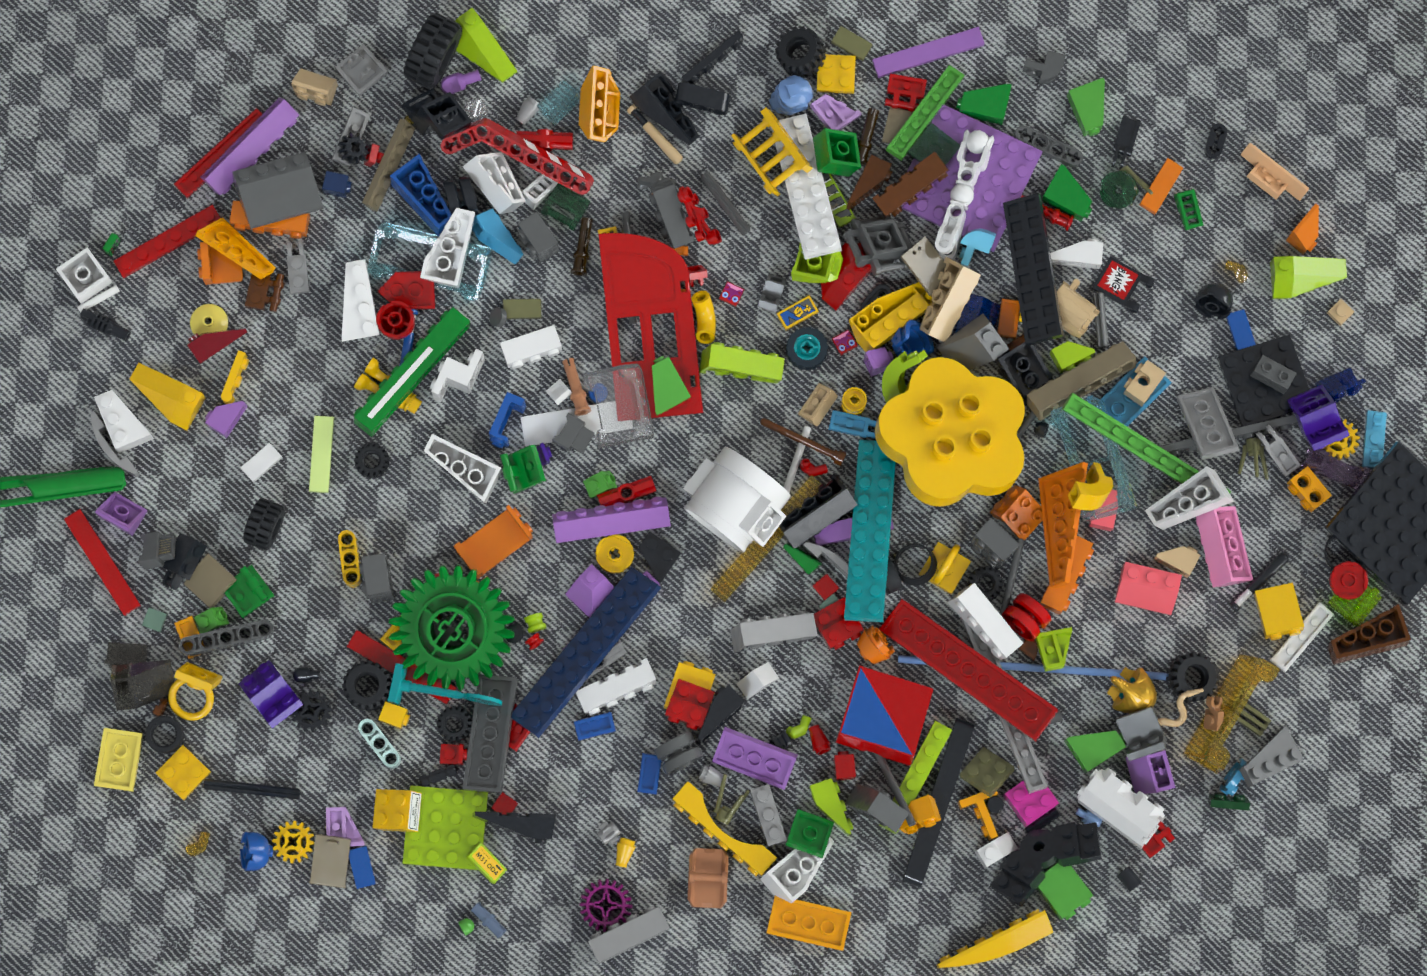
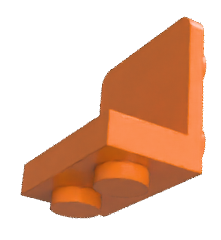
M200 242L197 256L198 260H201L202 267H199L198 270L199 278L203 279L205 285L241 282L243 280V268L213 247H210L207 243Z
M1017 485L1009 488L1006 495L990 511L994 518L1003 521L1018 539L1023 540L1043 521L1042 509L1039 503L1026 489Z

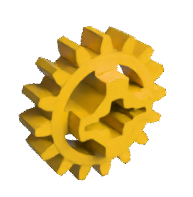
M1346 419L1342 423L1347 428L1350 436L1343 438L1341 442H1334L1322 448L1326 450L1325 456L1328 453L1331 454V459L1337 456L1338 460H1341L1343 455L1347 459L1350 457L1349 453L1354 454L1356 452L1354 448L1359 446L1356 441L1360 439V436H1355L1358 429L1353 430V423L1347 425ZM1351 438V443L1348 448L1347 440Z
M293 821L292 825L289 822H285V828L279 826L281 831L279 833L274 832L277 839H273L272 842L276 843L277 846H274L273 850H279L277 857L283 855L284 862L289 858L291 864H294L295 859L301 863V857L304 856L308 859L309 857L306 853H313L310 845H315V842L311 841L314 834H308L311 829L309 827L304 829V823L302 822L299 826H297V821ZM297 829L300 830V832L293 834L290 833L289 830ZM284 836L285 844L281 847V838ZM306 837V847L304 849L302 843ZM291 838H298V840L296 841L297 846H289L291 844ZM290 851H297L299 854L289 855L287 853H289Z

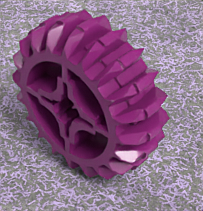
M605 879V885H602L601 880H598V887H595L594 883L590 884L593 888L592 891L585 888L588 896L581 895V898L586 900V903L581 902L579 906L586 909L581 910L580 913H587V916L583 918L584 921L592 920L588 924L589 927H592L594 923L597 924L595 927L596 931L599 930L600 926H603V932H606V926H612L620 920L626 923L627 921L623 916H631V913L626 911V908L631 909L632 905L626 904V902L631 901L632 898L624 897L629 891L621 892L622 884L618 888L615 887L616 880L612 882V885H609V879ZM604 890L603 898L600 901L590 902L596 892ZM610 890L620 896L622 903L610 900ZM607 895L608 903L614 906L608 908L609 910L606 911L605 916L604 908L596 905H601ZM590 908L601 910L602 921L597 920L591 914ZM622 909L616 919L608 922L610 911Z

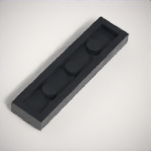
M739 30L684 74L681 82L695 85L700 80L699 77L701 75L710 73L718 61L720 63L729 56V52L732 50L736 51L742 46V33Z

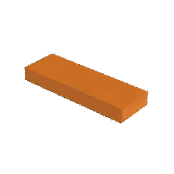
M1167 158L1149 187L1153 194L1146 192L1139 205L1155 215L1183 170V167Z

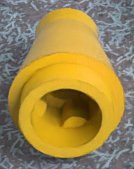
M620 837L619 842H617L615 865L627 868V864L636 848L634 840Z

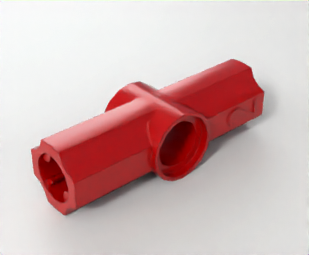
M539 129L536 132L516 131L517 135L549 152L553 149L573 150V133L553 132L549 129Z
M648 476L629 484H622L618 488L598 494L597 497L600 505L611 506L619 502L631 503L635 499L657 491L652 477ZM625 489L632 491V495L628 498L622 496V492Z

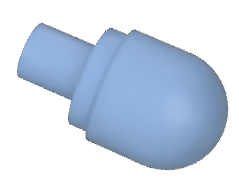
M1078 808L1075 813L1082 818L1081 821L1084 824L1096 822L1099 827L1102 823V820L1088 809L1084 811Z

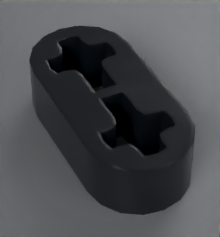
M1214 124L1209 131L1204 150L1206 157L1209 159H1217L1223 151L1227 136V128L1223 124ZM1220 129L1222 134H1220L1218 139H1215L1216 133L1213 131ZM1213 144H1217L1215 149L1218 152H1215V154H1212L1210 150Z

